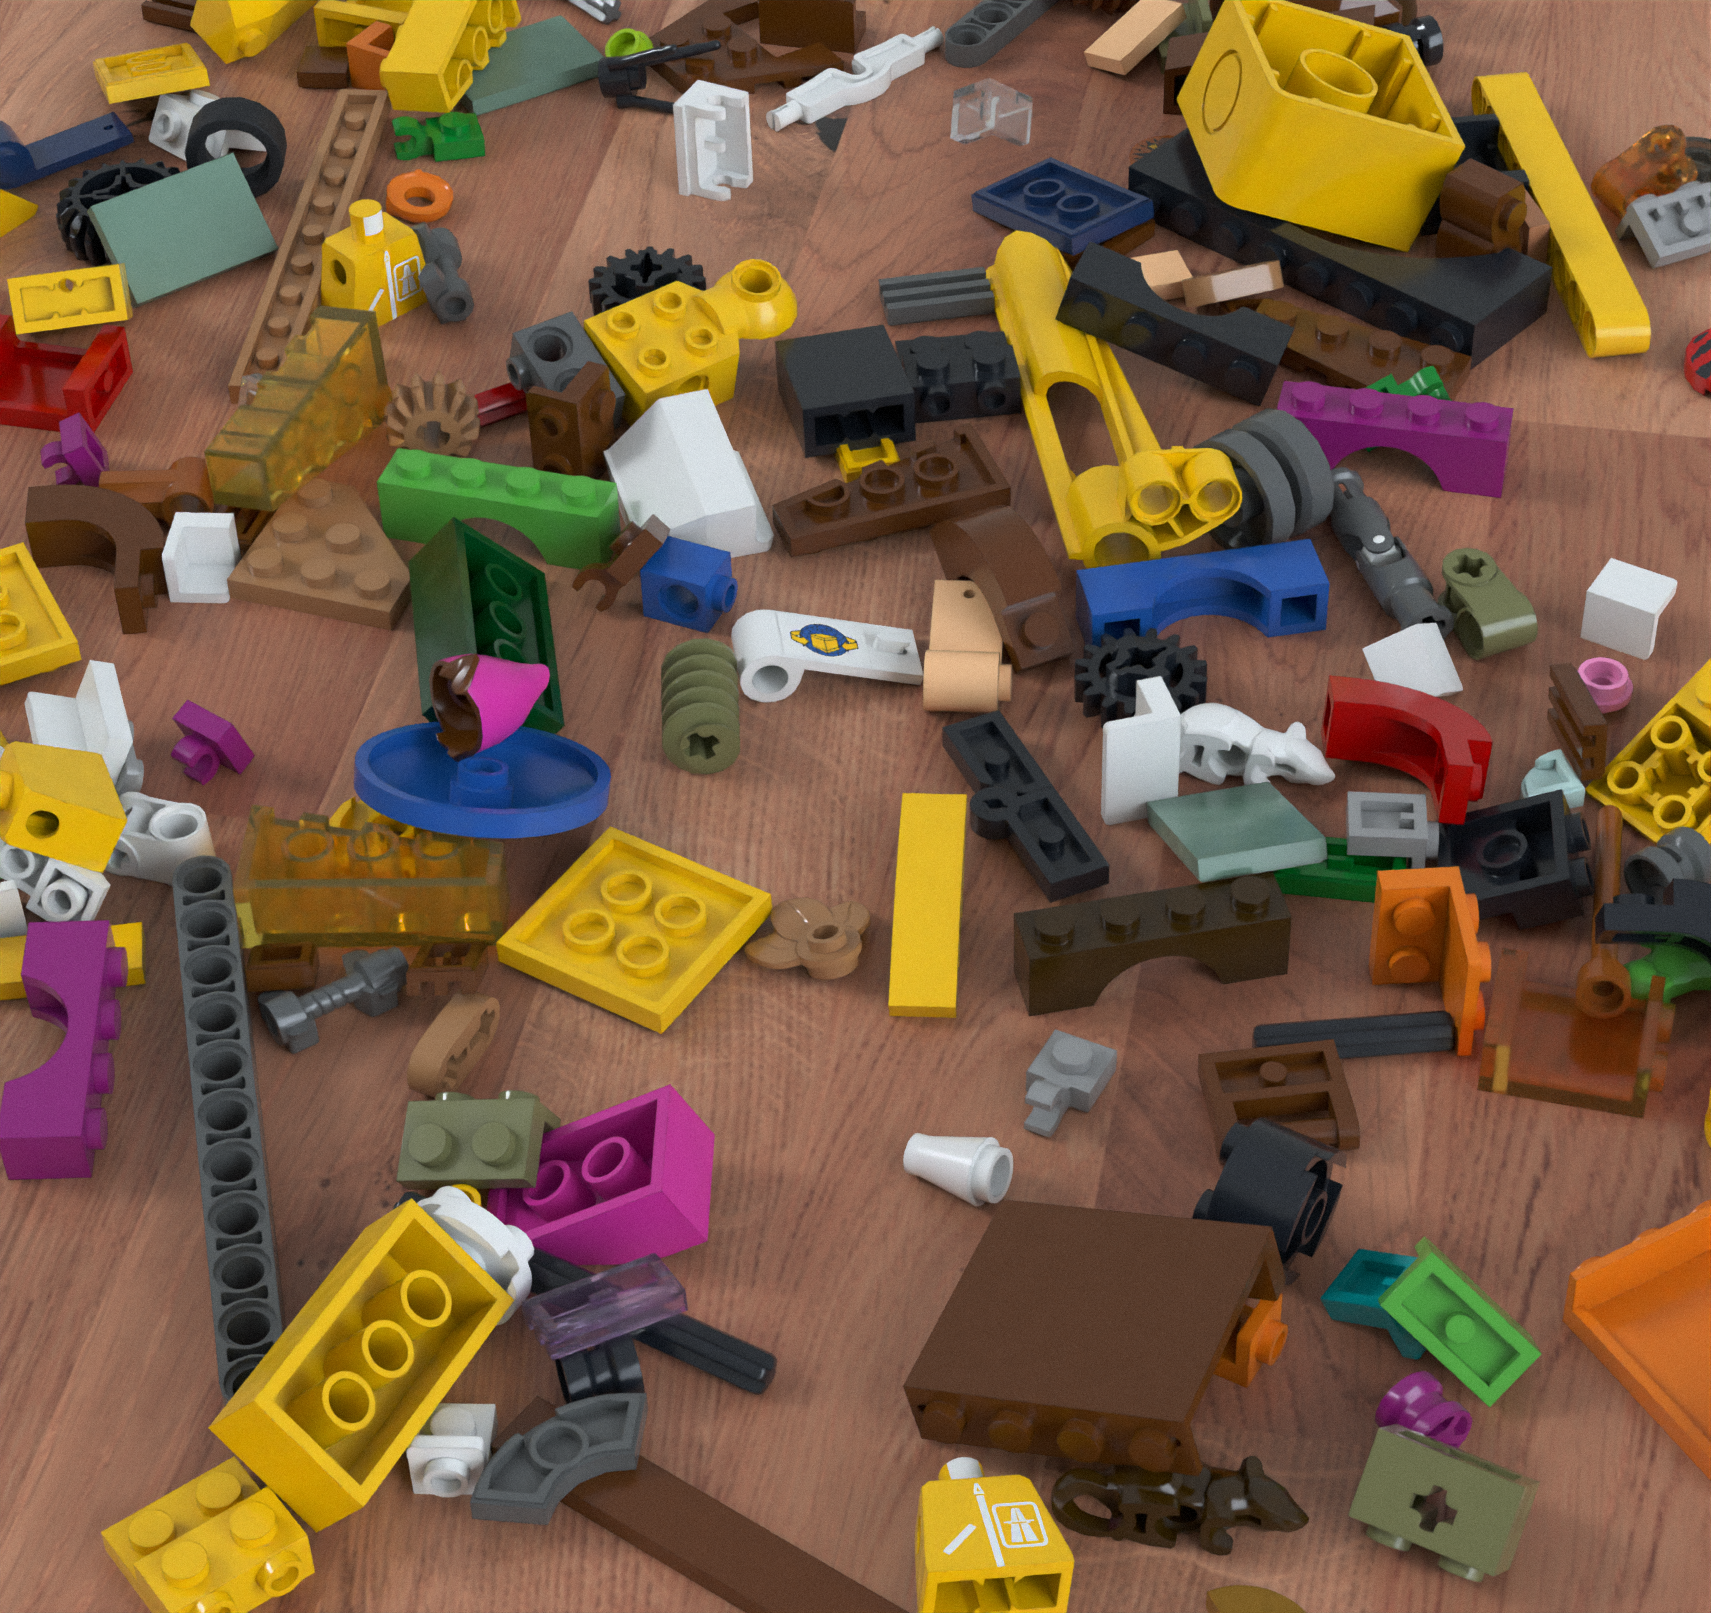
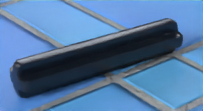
M1445 1010L1259 1024L1253 1029L1252 1048L1334 1039L1340 1059L1442 1052L1453 1048L1455 1027L1451 1014Z

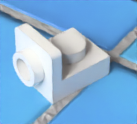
M438 1404L406 1450L414 1494H434L448 1498L473 1494L482 1471L492 1458L490 1444L496 1439L498 1428L496 1404Z

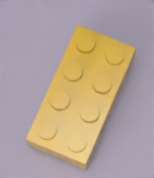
M411 1198L363 1230L208 1428L317 1533L366 1505L511 1306L514 1299Z

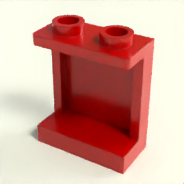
M0 314V425L60 432V421L80 413L95 433L133 373L125 327L104 324L89 348L85 349L21 341L16 335L12 315Z

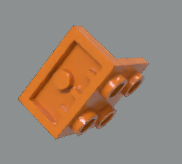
M1459 866L1378 871L1368 964L1372 985L1439 981L1445 1010L1451 1014L1455 1027L1454 1048L1456 1056H1471L1474 1030H1483L1485 1025V1005L1482 991L1479 989L1480 983L1490 982L1491 979L1489 945L1487 941L1477 942L1476 938L1479 929V908L1475 893L1465 894Z

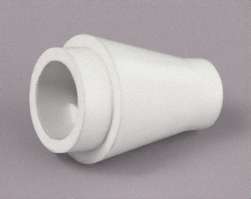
M915 1133L908 1141L904 1152L903 1165L906 1173L919 1176L974 1206H981L985 1202L998 1203L1006 1194L1013 1174V1156L1011 1151L1000 1147L998 1141L993 1137L928 1136Z

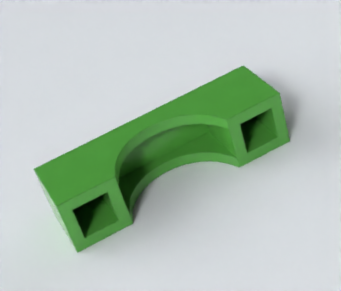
M398 448L377 481L383 531L387 538L427 544L453 517L460 521L468 518H488L508 524L522 532L536 545L547 564L581 570L590 563H608L614 553L609 546L621 533L617 483L596 480L587 476H571L540 471L531 467H515L483 462L475 458H458L427 453L418 449Z

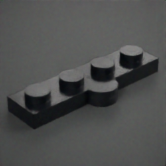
M999 710L942 727V746L975 793L970 801V826L978 836L992 840L1006 838L1050 903L1109 884L1110 865Z

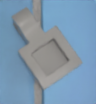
M1055 1029L1026 1071L1027 1094L1025 1096V1103L1034 1107L1024 1122V1129L1051 1137L1069 1106L1088 1113L1116 1071L1117 1050Z

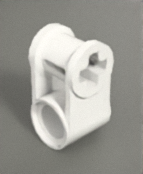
M126 792L119 797L128 821L106 865L105 870L118 876L129 875L157 881L172 886L173 872L184 861L197 856L216 857L206 814L200 806L192 803H177L153 798L139 792Z

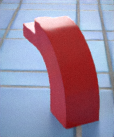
M1329 675L1320 731L1325 758L1371 762L1404 771L1422 781L1429 788L1438 823L1464 825L1468 802H1478L1479 799H1483L1493 743L1485 727L1464 710L1433 695L1387 682Z

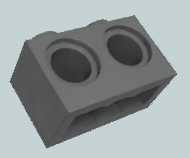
M571 311L512 333L510 358L506 360V370L512 385L517 390L523 389L525 394L532 386L562 393L588 361L606 365V363ZM609 370L610 389L614 392L616 398L613 413L615 430L620 428L625 393Z

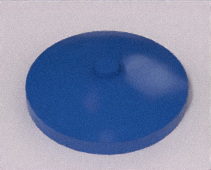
M439 722L408 725L378 734L362 744L355 756L354 789L364 803L391 819L439 833L478 838H527L551 835L590 823L606 810L609 802L611 773L606 762L598 754L565 737L520 726L512 735L499 744L474 754L473 757L465 758L459 761V763L449 757L447 754L448 750L443 748L437 739L436 733L443 732Z

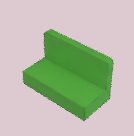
M1424 1236L1414 1246L1419 1257L1378 1298V1302L1385 1311L1490 1408L1541 1355V1352L1532 1336Z

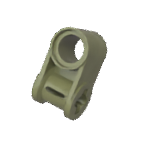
M1462 548L1456 549L1445 556L1442 564V575L1446 581L1445 591L1438 597L1437 604L1446 606L1454 618L1452 631L1461 641L1462 646L1471 658L1481 660L1530 644L1536 640L1538 624L1532 604L1522 592L1515 588L1490 555L1478 549Z

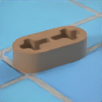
M1272 260L1182 280L1186 307H1195L1283 288L1284 282L1280 260Z
M459 989L450 998L413 1050L407 1070L409 1089L433 1098L441 1092L457 1091L494 1038L500 1018V1005L496 998L476 992V994H462V989Z

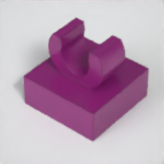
M77 413L59 422L61 441L48 443L41 449V464L45 469L57 463L68 464L55 471L56 485H76L81 480L85 486L99 487L101 472L110 471L108 453L81 414Z
M188 699L172 718L185 737L175 745L171 757L187 766L183 771L187 777L202 785H205L214 777L219 764L241 774L255 757L232 723Z

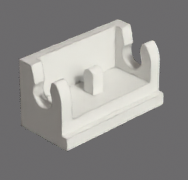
M697 80L673 104L679 194L684 196L693 194L712 200L727 201L731 199L730 189L725 186H717L718 184H729L732 187L747 188L753 182L749 92Z

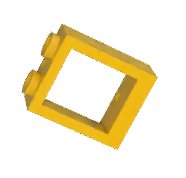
M125 263L7 279L16 335L122 321L133 317ZM67 279L73 283L72 290L66 286Z

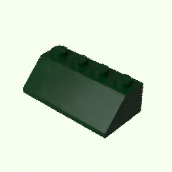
M453 517L408 562L422 716L426 717L429 722H439L432 705L429 677L433 664L444 658L476 653L517 663L546 665L550 672L548 686L534 703L529 715L521 726L553 734L558 733L565 726L545 573Z

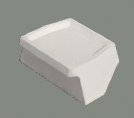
M708 389L658 399L608 450L603 451L610 482L617 483L619 509L626 526L631 521H634L641 527L654 514L671 529L668 536L731 552V558L766 552L771 548L774 537L773 531L740 453L733 450Z

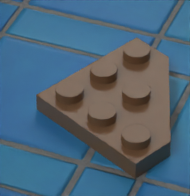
M301 476L227 578L230 598L386 630L393 629L412 600L408 568L355 487Z

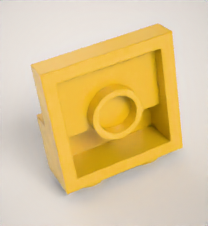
M235 1456L101 1532L106 1552L151 1613H247L273 1597H280L289 1593L303 1579L315 1573L308 1535L271 1488L267 1486L261 1490Z

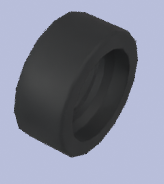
M225 97L205 104L193 117L185 147L187 169L215 159L211 156L205 145L209 135L221 130H239L249 133L263 144L267 155L262 163L249 168H241L254 198L266 194L279 181L287 149L285 129L277 116L261 103L243 97Z

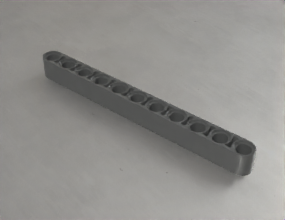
M197 856L184 861L173 872L172 886L219 1385L225 1407L285 1331L286 1321L239 909L232 873L228 863L214 856Z

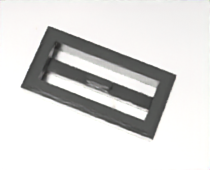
M984 267L878 279L880 301L887 323L890 326L995 313V297L993 291H990L989 279H986Z

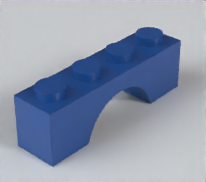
M1311 539L1076 570L1075 617L1085 645L1090 644L1100 648L1101 635L1105 633L1118 640L1123 637L1124 628H1131L1136 636L1144 637L1150 628H1155L1158 636L1169 625L1188 617L1200 615H1221L1236 618L1254 626L1267 638L1326 630L1330 583Z

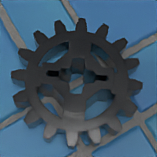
M647 246L645 250H638V254L631 249L625 250L626 258L623 259L613 256L607 257V267L595 266L593 269L594 278L588 281L590 303L592 304L594 316L675 281L702 291L706 290V277L703 276L702 265H693L692 256L688 254L675 258V251L672 248L667 249L662 254H657V250H654L653 246Z
M1124 628L1123 637L1117 640L1105 633L1101 635V648L1087 644L1084 646L1083 659L1075 660L1074 699L1075 702L1083 703V715L1086 718L1101 714V728H1103L1104 724L1109 721L1134 717L1136 714L1137 680L1161 676L1179 713L1182 714L1193 706L1206 703L1207 662L1206 660H1197L1198 648L1195 645L1180 649V636L1177 634L1162 640L1157 638V630L1155 628H1150L1146 632L1145 637L1136 636L1131 628Z

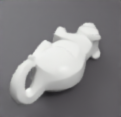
M1214 702L1193 706L1180 714L1179 773L1185 771L1201 780L1216 785L1222 784L1227 775L1243 776L1244 785L1268 782V777L1276 775L1283 776L1291 783H1309L1312 785H1323L1335 779V774L1327 764L1322 752L1306 739L1305 727L1300 722H1294L1290 725L1287 732L1282 733L1264 728L1237 709Z

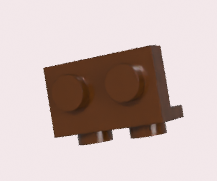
M588 361L562 393L532 386L526 393L533 468L571 476H587L599 480L608 471L603 451L608 450L618 440L614 435L613 413L616 398L614 392L610 389L609 366Z

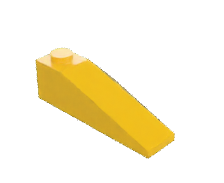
M197 0L190 26L222 61L228 64L244 57H253L266 49L319 0Z

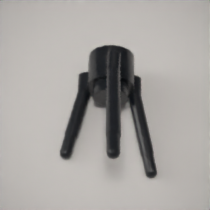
M718 40L679 48L675 44H670L630 55L601 58L598 64V80L604 98L616 97L619 109L637 107L674 114V102L636 96L638 90L646 88L647 74L645 67L720 49L721 43Z

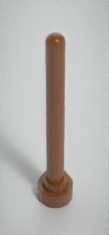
M1606 805L1597 813L1591 960L1579 969L1576 976L1575 999L1578 1007L1587 1015L1600 1019L1613 1018L1622 1014L1628 1008L1631 1001V976L1629 971L1618 961L1619 944H1595V916L1604 903H1613V897L1620 895L1623 816L1620 809L1613 805Z

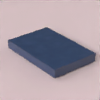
M1052 157L982 188L971 195L974 212L1014 230L1031 232L1040 236L1055 248L1072 256L1084 251L1090 241L1099 244L1154 218L1153 200Z

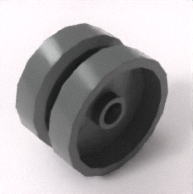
M1267 408L1233 425L1232 429L1220 432L1193 447L1213 448L1225 453L1230 458L1242 491V503L1239 510L1225 522L1208 531L1216 543L1225 550L1287 542L1288 538H1293L1323 523L1333 508L1334 483L1330 465L1316 438L1301 421L1286 411Z

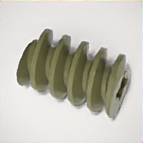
M704 638L691 639L681 643L666 655L661 665L662 748L667 758L673 764L693 774H713L724 771L735 762L740 753L737 658L732 649L720 641Z

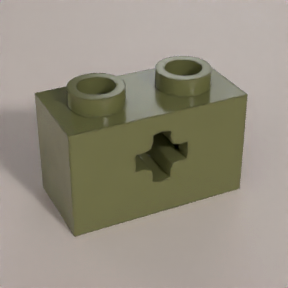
M1393 1424L1378 1429L1348 1516L1369 1524L1366 1535L1383 1545L1402 1551H1410L1412 1543L1441 1554L1438 1566L1444 1570L1472 1581L1482 1582L1485 1573L1494 1577L1510 1569L1540 1482L1399 1424ZM1446 1490L1448 1492L1445 1504L1457 1510V1514L1454 1517L1437 1522L1438 1508L1426 1502L1429 1495Z

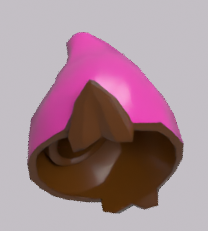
M476 653L457 655L436 661L431 668L429 677L430 693L436 717L443 732L436 733L440 745L448 750L447 754L449 757L459 763V761L465 758L473 757L474 754L499 744L512 735L525 722L534 703L548 686L550 678L549 668L544 664L517 663Z

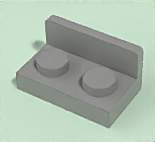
M1692 181L1679 187L1673 193L1656 197L1654 194H1647L1637 198L1627 206L1625 216L1615 229L1619 240L1636 237L1653 269L1711 252V182L1701 184L1699 181Z

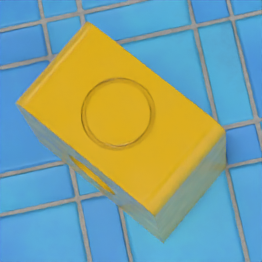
M1224 0L1177 97V102L1214 193L1223 202L1235 208L1404 252L1409 251L1442 190L1447 173L1453 170L1465 148V144L1410 36L1285 0Z

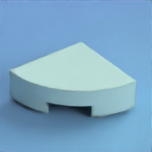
M1558 749L1548 752L1535 760V767L1522 780L1519 799L1562 789L1569 808L1583 806L1586 789L1562 750Z

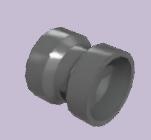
M1682 826L1671 830L1658 840L1656 847H1644L1629 856L1625 861L1623 872L1630 893L1652 895L1655 897V905H1663V891L1673 878L1689 879L1711 884L1710 844L1692 828Z

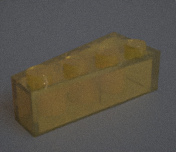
M318 305L309 317L312 327L305 336L295 335L284 350L288 358L277 372L267 371L257 383L258 390L254 402L251 405L241 404L205 449L204 454L214 504L273 512L384 422V407L387 405V402L392 401V390L388 386L376 311Z
M254 804L251 805L233 885L243 948H253L254 945L310 941L318 943V947L337 948L394 946L412 948L423 946L424 943L484 941V944H487V946H497L496 942L507 932L511 903L504 843L422 831L414 839L397 836L394 832L390 831L389 825L365 822L361 831L333 827L329 824L328 816L303 812L299 821L275 818L273 807Z

